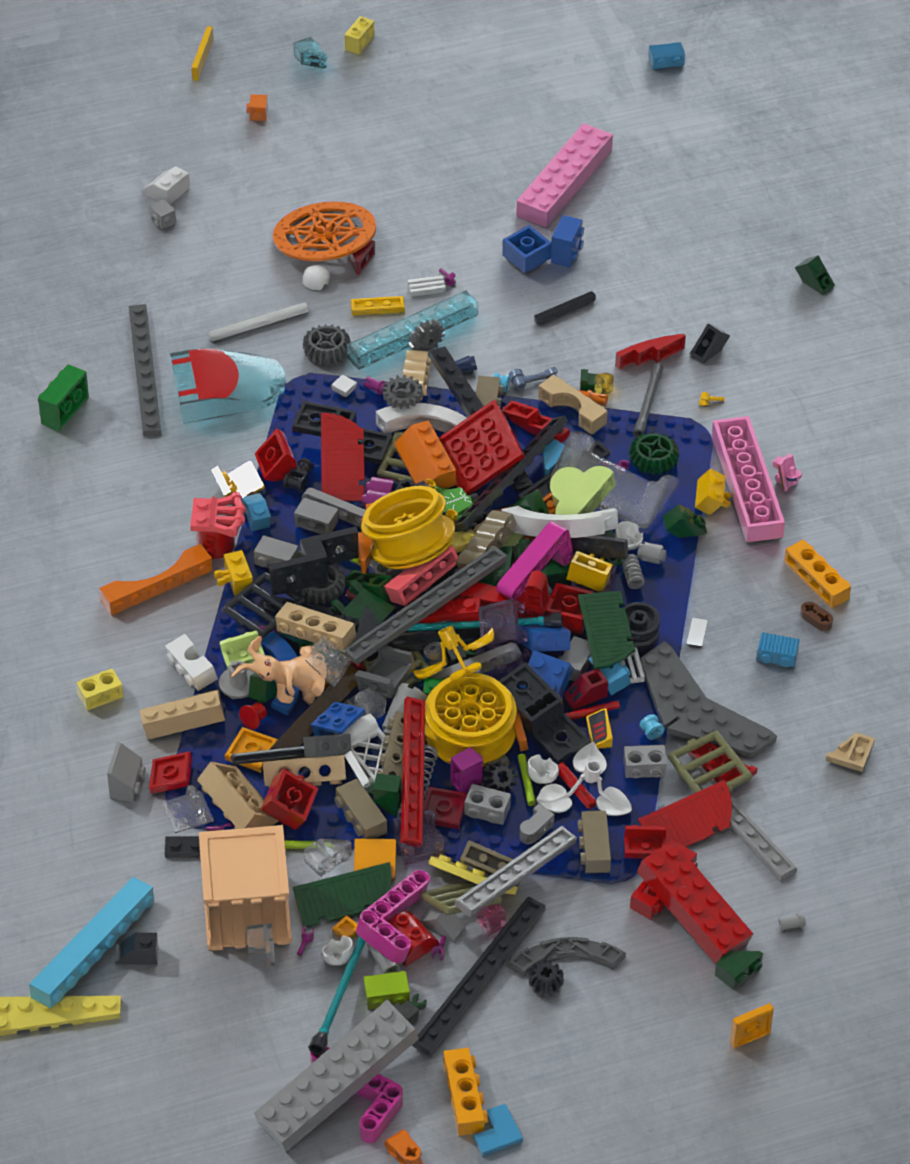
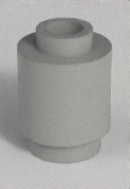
M645 542V544L640 543L637 557L645 562L660 564L661 561H665L667 551L664 550L662 545Z

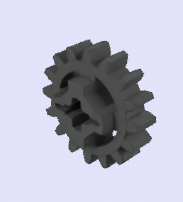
M427 319L425 323L421 321L419 326H415L416 330L410 332L412 336L408 338L410 341L408 345L412 350H433L435 347H438V342L443 341L441 337L445 336L443 333L445 329L438 320L432 319L430 321Z
M396 375V379L389 378L390 382H385L383 399L386 400L387 405L392 403V408L399 406V409H402L405 406L409 409V405L415 407L416 402L421 401L420 397L423 396L422 384H419L418 379L413 381V376L406 378V375H403V378H400Z

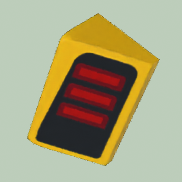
M604 708L586 716L591 743L594 742L597 749L612 747L613 738L607 709Z

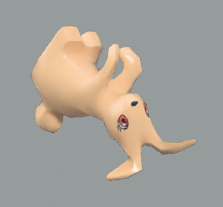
M258 636L247 649L253 657L254 663L241 664L231 675L232 678L242 670H250L265 681L271 682L275 680L277 686L276 697L280 702L287 704L292 703L294 699L292 697L295 692L292 687L293 685L302 691L303 700L310 705L314 702L315 697L321 696L324 691L326 663L315 657L316 650L312 646L301 647V656L290 661H278L272 656L260 654L258 649L262 638ZM286 688H287L288 693H289L291 696H289V695H287V694L285 693V689H286Z

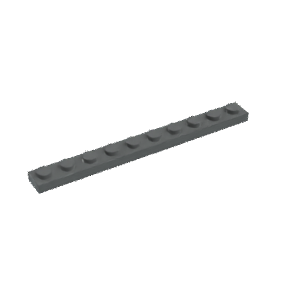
M146 304L129 306L143 436L162 435Z
M494 546L343 649L345 656L356 665L506 563L508 561L507 555Z

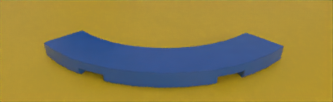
M272 631L265 638H262V648L276 660L290 661L297 657L292 647L276 632ZM293 685L292 687L295 692L294 696H292L294 698L292 703H282L277 697L271 703L272 708L287 716L297 703L300 690ZM286 688V689H285V693H286L287 695L291 696V695L288 693L287 688Z

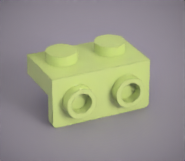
M257 631L247 632L243 635L220 641L221 652L227 669H229V665L233 661H242L246 664L254 663V659L247 649L251 642L258 637ZM260 644L258 653L265 655Z

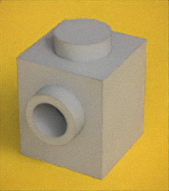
M164 199L149 206L150 219L162 230L176 223L175 209Z

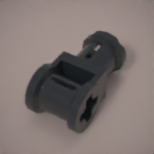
M306 458L299 459L297 468L292 467L290 472L285 475L283 480L284 489L291 488L297 490L298 493H303L308 482V473L314 468L313 463Z

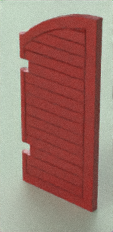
M321 413L322 492L343 501H362L363 494L365 495L364 485H358V481H364V445H358V440H364V428H360L357 424L343 416L331 413Z
M722 780L638 819L640 826H665L667 830L666 844L674 840L685 847L691 846L714 835L712 829L717 827L719 832L731 827L729 823L732 813V801L725 780Z

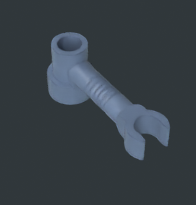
M551 367L539 374L525 376L522 370L517 368L510 371L508 375H510V381L514 383L516 390H523L526 387V383L543 379L547 380L552 375L557 376L556 373L558 371L556 367Z

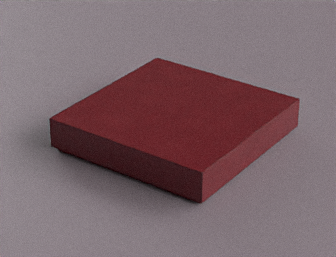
M428 787L423 804V823L460 829L464 815V804L468 793Z

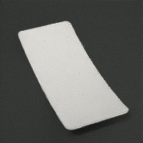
M692 618L687 644L702 646L707 620Z

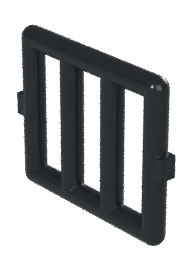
M267 572L261 574L222 607V611L237 621L238 626L243 629L246 627L252 632L257 631L258 636H261V638H265L277 628L275 617L246 597L254 592L279 610L285 605L259 587L265 581L270 583V574ZM296 591L285 593L295 600L293 604L303 606L306 603V598ZM240 603L269 624L261 629L233 610V608Z

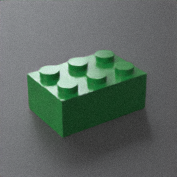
M67 364L59 372L58 376L49 383L44 392L40 393L38 403L42 425L61 431L89 398L86 371Z

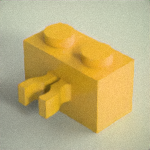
M710 468L697 480L695 508L711 515L720 506L728 508L731 505V502L727 501L731 498V494L724 492L725 475Z
M242 550L224 554L225 570L214 571L218 587L229 582L234 596L253 582L252 574Z
M577 551L570 563L567 580L595 591L603 592L609 581L613 564L605 562V558H595L594 554L589 556Z

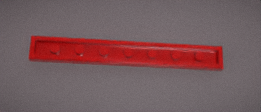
M407 696L404 699L401 843L420 848L423 843L425 701Z

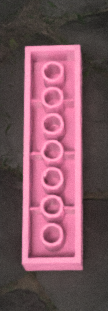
M583 123L517 200L516 216L547 228L612 151L613 134Z
M750 417L713 420L712 439L724 475L726 476L725 479L746 543L783 538L785 521Z

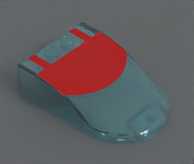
M209 348L170 353L183 424L266 408L276 402L275 399L280 394H283L286 387L283 368L277 361L267 356Z

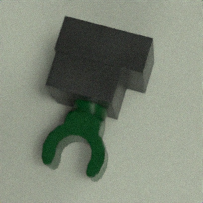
M461 646L456 647L463 661L479 655V652H474L475 650L464 651ZM445 647V652L449 659L448 667L460 663L454 650H448Z
M419 994L413 996L411 1003L406 1001L402 1005L399 1003L394 1005L412 1026L418 1021L419 1010L427 1007L426 999L421 1003L417 1002Z

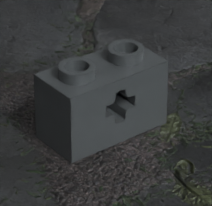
M350 734L303 737L305 757L345 755L352 751Z

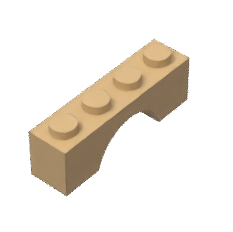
M552 375L539 385L538 398L550 407L564 405L579 412L578 426L591 435L607 424V410L579 392L576 388L567 384L563 379Z

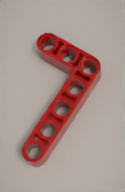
M532 571L525 587V592L515 601L497 592V586L479 582L453 598L480 597L485 611L495 612V610H500L505 615L524 619L544 616L548 605L547 576L543 572Z

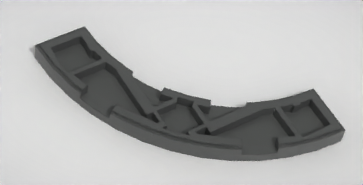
M562 937L542 941L539 945L522 950L508 961L507 966L525 977L534 964L540 965L541 960L544 963H548L550 960L575 958L594 961L614 970L626 957V952L605 942L590 941L589 938Z

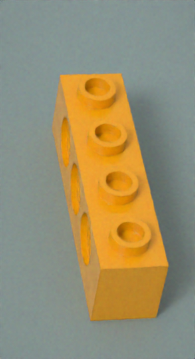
M803 539L785 549L784 562L831 609L850 599V583L843 579L838 571L832 568L825 558L815 551L812 545H809Z
M469 1047L443 1051V1065L458 1136L481 1133L484 1131V1123H488L487 1111L482 1110L481 1106L484 1104L482 1091L478 1092V1086H480L479 1074L474 1073L473 1069L476 1068L475 1056L470 1055Z

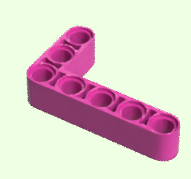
M550 521L501 578L496 591L515 601L524 592L532 571H541L550 559L566 566L573 557L569 530Z
M422 870L414 871L360 915L356 933L394 963H403L406 960L411 942L405 935L389 924L388 921L398 913L406 911L420 899L419 894L427 890L430 881L429 874Z
M310 1052V1064L321 1055H315ZM379 1073L356 1092L373 1102L360 1120V1137L366 1143H373L379 1139L403 1105V1089L401 1085Z

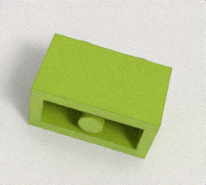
M406 971L364 976V992L368 1010L377 1009L386 1000L393 1006L397 1003L402 1005L406 1001L410 1002Z

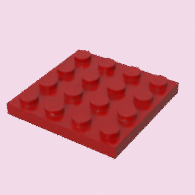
M492 400L439 437L442 446L456 469L457 488H462L467 496L526 457L496 400Z

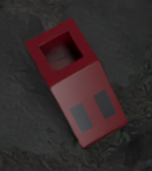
M600 669L589 671L580 675L563 694V698L572 710L578 709L607 697L608 680Z

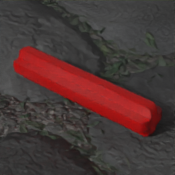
M560 763L558 765V775L572 789L578 779L564 763ZM580 783L574 794L588 809L595 807L596 799Z

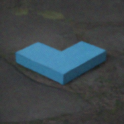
M506 1103L486 1110L492 1129L474 1135V1141L482 1157L523 1142V1137Z

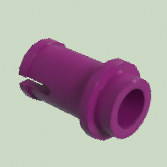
M367 376L365 379L369 382L364 381V387L375 390L377 394H383L385 381H379Z

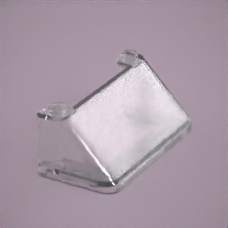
M570 432L551 474V478L559 469L564 467H575L582 472L595 466L607 467L614 472L616 486L597 508L601 510L615 508L618 510V518L636 523L638 528L641 529L650 527L676 490L680 479L672 475H664L659 481H648L593 454L595 441L590 435L584 432Z

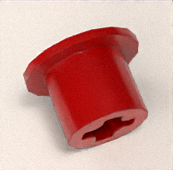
M257 702L251 706H242L239 715L246 727L256 729L260 725V721L267 716V711L261 703Z

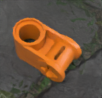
M402 1129L384 1141L390 1155L400 1164H422L420 1157L421 1149L406 1130Z

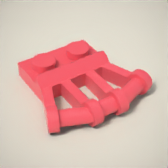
M233 492L230 496L219 499L214 496L212 498H194L190 524L191 531L218 532L230 537H236L239 532L238 529L245 522L244 514L246 513V506L241 501L242 496L240 492ZM217 515H234V516H217Z

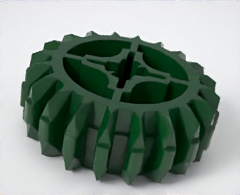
M656 431L654 434L649 432L646 435L641 434L640 437H635V440L630 445V461L633 463L634 468H638L639 472L644 471L645 475L647 473H652V475L655 473L661 475L662 472L668 473L678 463V444L675 443V439H670L669 435L657 434Z

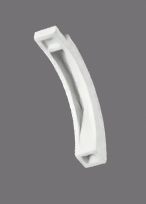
M416 403L415 407L409 405V409L405 406L402 409H399V406L395 408L389 406L376 411V425L382 432L389 434L407 429L413 424L429 420L433 429L446 433L466 419L465 416L451 409L425 403Z
M520 506L501 509L502 512L513 513L516 521V528L513 532L537 537L550 521L569 530L570 538L605 534L607 530L618 528V510L615 508L572 515L538 513L526 510Z

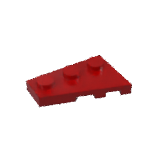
M707 743L689 752L688 755L695 760L719 747ZM723 754L701 766L708 773L731 760L726 754ZM744 764L752 776L757 774L758 768L753 765L748 766ZM734 768L714 778L717 783L725 780L727 783L742 774L737 768Z

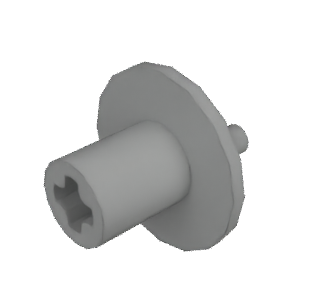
M242 661L230 663L229 669L224 671L219 679L220 690L225 695L231 697V699L249 696L250 675L254 672L242 670L238 675L231 678L235 669L244 663Z

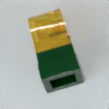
M581 369L580 390H592L593 393L609 394L613 391L614 376L607 372L601 374L588 373V369Z

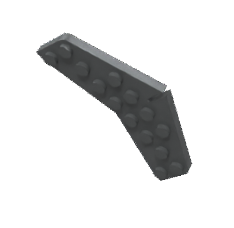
M665 641L641 658L645 681L660 722L665 729L667 728L666 733L689 740L693 738L697 740L713 731H719L736 754L749 758L756 756L776 741L777 735L770 729L708 699L673 648ZM716 740L709 742L717 747H720Z

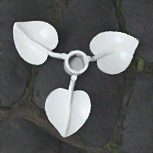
M594 742L580 749L573 759L575 770L583 774H581L570 792L566 793L565 788L561 785L548 784L541 789L536 799L538 804L551 812H565L572 806V801L569 797L580 783L585 780L587 783L597 782L598 792L601 796L597 798L596 805L600 811H606V815L620 816L629 814L632 810L629 800L620 790L608 787L603 792L600 774L605 771L607 763Z

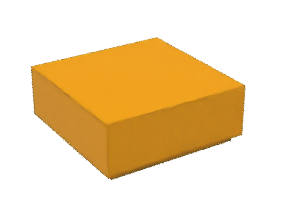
M346 915L332 927V932L339 938L345 935L353 939L358 935L356 933L357 923Z

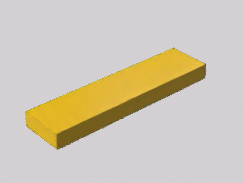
M207 26L191 67L192 79L198 81L214 40L213 27Z

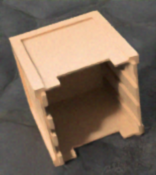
M283 825L199 832L208 950H223L224 947L246 948L247 945L261 947L270 943H277V945L292 943Z

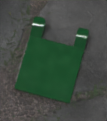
M355 579L349 583V591L357 594V596L346 607L339 600L334 599L331 602L332 606L330 608L335 614L351 615L352 618H358V622H360L365 606H369L380 624L395 610V607L365 589Z

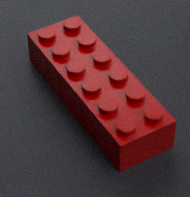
M674 840L641 861L637 873L715 965L729 951H739L748 945L754 933Z

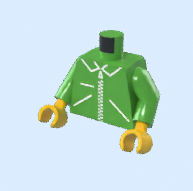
M426 479L423 486L431 487L444 496L446 508L442 515L449 517L453 522L478 498L476 493L467 496L462 488H440L436 486L432 479Z

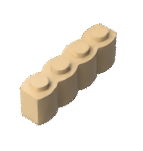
M407 350L403 375H406V378L413 376V381L418 379L419 384H422L423 396H426L431 367V359L428 356L429 351Z

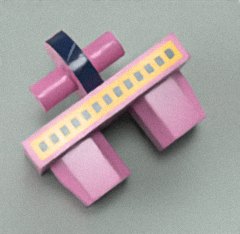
M788 454L784 458L778 456L772 461L773 467L778 469L775 479L777 483L781 484L782 491H788L790 486L796 485L798 480L801 479L802 473L795 468L793 455Z

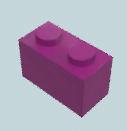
M472 747L451 757V784L458 792L469 793L472 784L482 786L483 758Z

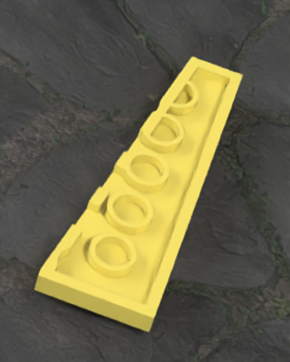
M31 996L0 997V1036L17 1034V1031L27 1029L37 1031L38 1028L47 1026L57 1028L59 1025L67 1023L77 1025L86 1022L118 1019L121 1017V996H64L52 1008L32 999Z

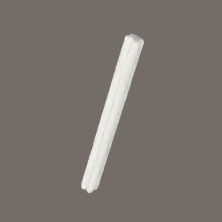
M306 302L209 331V339L212 342L307 313L309 311Z

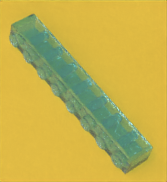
M465 290L347 344V358L358 370L410 347L408 345L410 342L408 338L412 336L410 332L415 331V326H419L421 321L425 323L427 319L430 321L432 319L438 320L444 329L447 330L477 316L478 302Z

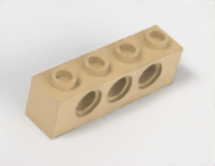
M286 602L275 616L277 631L344 652L343 649L351 645L356 639L354 623L293 603Z
M344 755L263 762L264 785L269 786V788L273 778L282 768H286L298 776L301 767H308L310 775L305 778V781L314 786L322 785L321 781H330V784H341L342 780L346 779ZM322 765L330 767V773L327 776L319 774V768Z

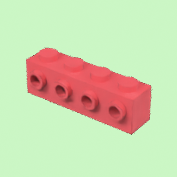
M450 545L436 558L421 565L406 568L387 583L384 587L391 602L406 606L456 566L458 555L454 547Z

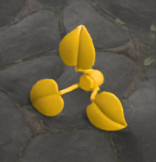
M453 626L440 630L438 634L442 641L440 645L443 661L424 669L413 670L412 672L415 677L424 679L441 671L447 665L445 647L448 650H454L463 668L450 675L451 680L460 679L469 673L478 671L482 667L481 663L475 662L466 667L456 647L459 646V642L464 647L463 650L468 651L489 644L494 640L493 628L483 637L469 645H466L461 640L459 634L456 635Z

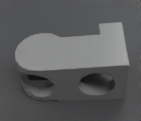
M540 804L534 807L533 816L520 825V840L525 844H533L554 826V813Z

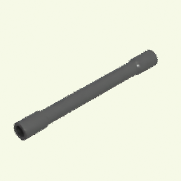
M660 363L653 365L639 418L633 431L635 437H640L641 434L645 433L658 382L664 369Z

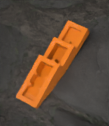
M372 503L366 504V510ZM361 529V533H358L359 562L361 572L365 574L372 558L371 550L375 540L366 537Z

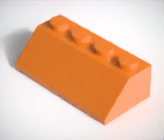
M429 420L411 425L396 440L394 446L415 485L423 486L426 479H432L436 486L443 489L456 486V469Z

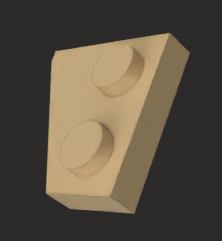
M854 733L847 741L838 745V749L833 753H827L826 761L863 772L875 738Z

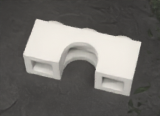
M185 634L165 645L167 660L171 665L175 664V668L180 675L184 674V678L189 686L193 685L199 691L218 679L213 665L204 655L199 658L194 644Z

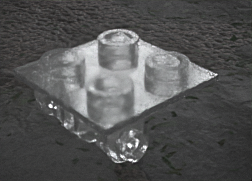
M322 635L320 640L312 645L311 648L313 650L305 661L328 683L335 687L352 661Z
M193 785L187 787L186 795L162 802L175 833L214 822L201 790L198 791Z

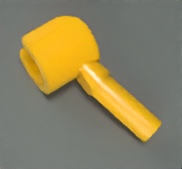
M702 392L699 405L707 406L709 401H724L725 397L710 396L708 392Z

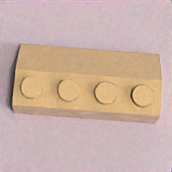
M219 689L140 710L147 740L225 721Z
M210 762L197 779L202 785V790L212 797L213 803L221 808L224 812L223 815L235 825V829L267 827L279 822L277 819L261 811L264 799L236 766Z

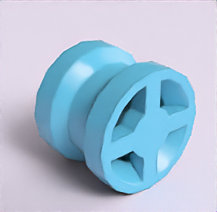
M495 372L493 377H500V385H503V392L507 393L510 375L502 376L500 373Z
M654 714L646 716L640 722L641 729L645 731L646 737L650 740L660 737L664 732L665 728L659 723L658 717Z

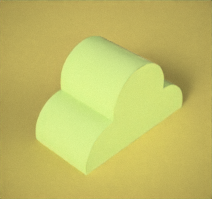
M595 466L585 472L575 467L559 469L550 481L552 499L556 507L555 514L572 515L593 512L616 486L614 472L604 466Z

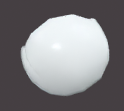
M320 265L308 267L303 275V285L311 290H322L325 284L328 285L330 281V272Z
M630 521L618 524L614 534L615 538L627 539L628 551L637 549L643 540V533L639 532L638 525Z
M540 755L530 757L528 760V775L532 781L539 784H549L557 778L559 774L558 765L551 758L543 760Z
M345 935L339 941L331 939L328 945L324 946L321 951L324 961L331 966L346 965L354 950L353 941Z

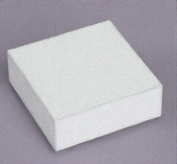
M341 375L331 385V389L346 397L357 387V382Z

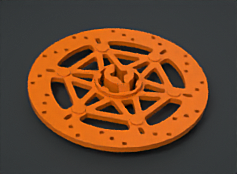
M330 201L310 204L290 212L276 224L273 230V242L281 253L294 259L303 261L338 259L362 249L372 240L376 233V220L370 211L353 203ZM338 211V212H344V213H343V214H332V213H320V212ZM306 216H310L298 225L291 226L299 219ZM357 217L362 222L363 227H355L351 218ZM347 222L350 227H345L343 225ZM293 234L298 244H290L286 235ZM299 235H305L306 237L302 240ZM342 236H344V237L341 238L340 240H338V241L336 240V237H342ZM353 236H358L349 244L340 247L341 244H343ZM310 248V249H329V250H326V251H308V250H305V249Z

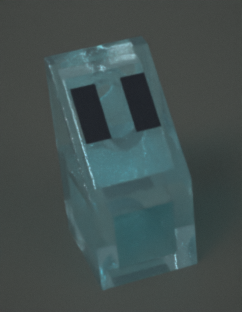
M312 37L293 43L294 56L301 65L322 69L327 68V54Z

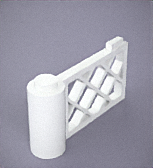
M369 713L354 722L343 734H350L352 753L372 782L375 781L377 771L381 772L379 760L382 751H385L386 747H383L385 734L378 727L376 719ZM378 735L382 743L381 745L370 743V740ZM357 746L366 747L365 754L355 752L354 748ZM368 748L380 750L379 756L368 755ZM366 759L377 761L376 768L368 767L365 764Z

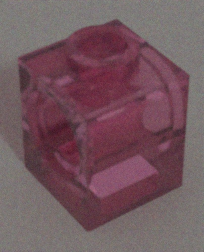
M500 904L486 906L477 912V923L490 936L506 925V911Z

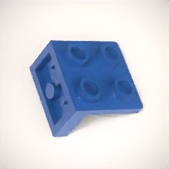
M334 702L310 724L314 736L331 735L334 733L343 734L365 713V710L361 707Z

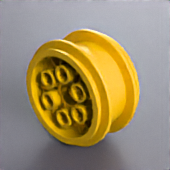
M412 486L393 491L372 503L363 515L361 529L366 537L375 540L371 550L373 559L386 568L405 569L426 563L443 553L452 543L455 532L454 522L449 517L442 515L446 508L444 496L428 486Z
M469 673L467 676L456 680H451L450 677L446 678L429 693L425 702V739L427 744L434 747L438 752V757L451 764V757L472 747L476 753L482 756V767H484L487 762H493L505 755L515 741L514 723L517 715V706L514 697L499 681L484 674Z

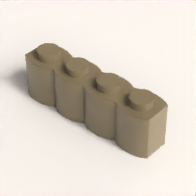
M493 510L488 514L485 523L478 528L476 535L468 542L466 549L460 553L456 561L459 570L494 546L500 549L506 543L507 536L516 528L513 513Z

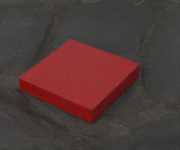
M190 751L152 760L149 784L151 794L189 786L192 754Z

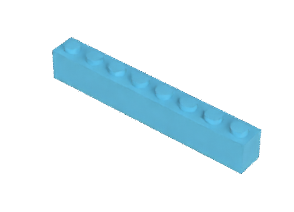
M132 877L29 983L31 998L49 1008L60 1002L69 989L74 988L77 981L89 972L91 966L96 961H99L109 948L114 946L116 940L122 934H125L135 921L139 920L141 914L147 908L153 905V887Z

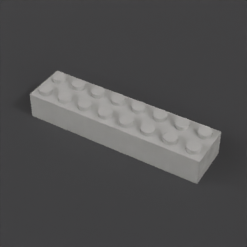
M386 1000L255 1111L254 1114L258 1123L287 1152L418 1040L416 1029Z

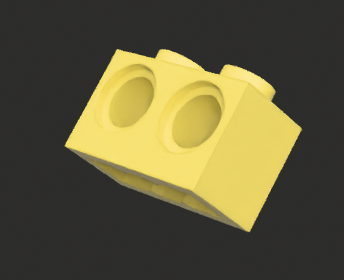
M359 16L344 34L346 51L360 54L375 36L374 20Z
M113 668L76 682L78 696L87 711L123 697L122 683Z

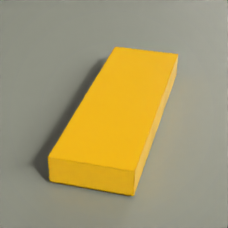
M404 296L351 299L352 316L405 313Z

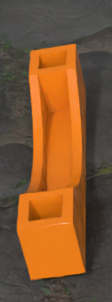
M200 543L184 550L173 566L157 576L138 581L116 580L100 587V601L110 615L116 614L213 571L212 558Z

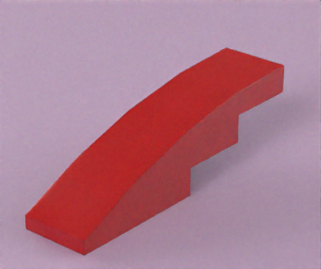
M683 333L663 336L629 346L616 352L615 366L620 370L633 362L640 366L651 359L658 363L685 349L686 335Z
M512 400L501 409L505 417L534 435H537L552 420V418L540 415L538 408ZM564 428L553 438L562 443L571 436L570 430Z

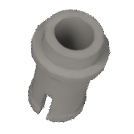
M799 912L793 916L778 918L781 931L798 927L802 929L803 926H806L805 916Z

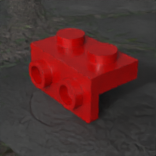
M625 826V858H646L665 846L666 827Z

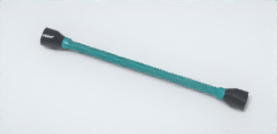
M553 612L530 619L515 618V620L495 619V621L421 623L414 625L404 633L420 630H442L449 626H453L454 629H472V627L492 628V626L509 627L538 624L539 626L562 628L563 618L562 612Z
M360 936L321 1028H319L318 1033L312 1037L308 1046L309 1051L315 1055H323L327 1048L329 1029L366 942Z

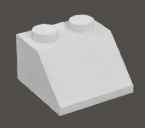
M174 166L159 175L143 188L141 192L156 201L164 199L167 203L172 204L190 189L189 173Z

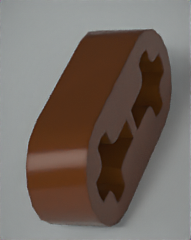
M813 602L802 604L800 615L805 621L821 631H828L832 628L833 616Z

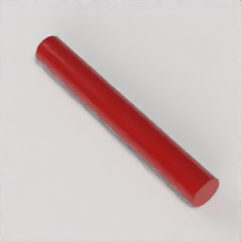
M617 700L565 714L573 720L589 716L604 708L607 711L618 709L620 704Z

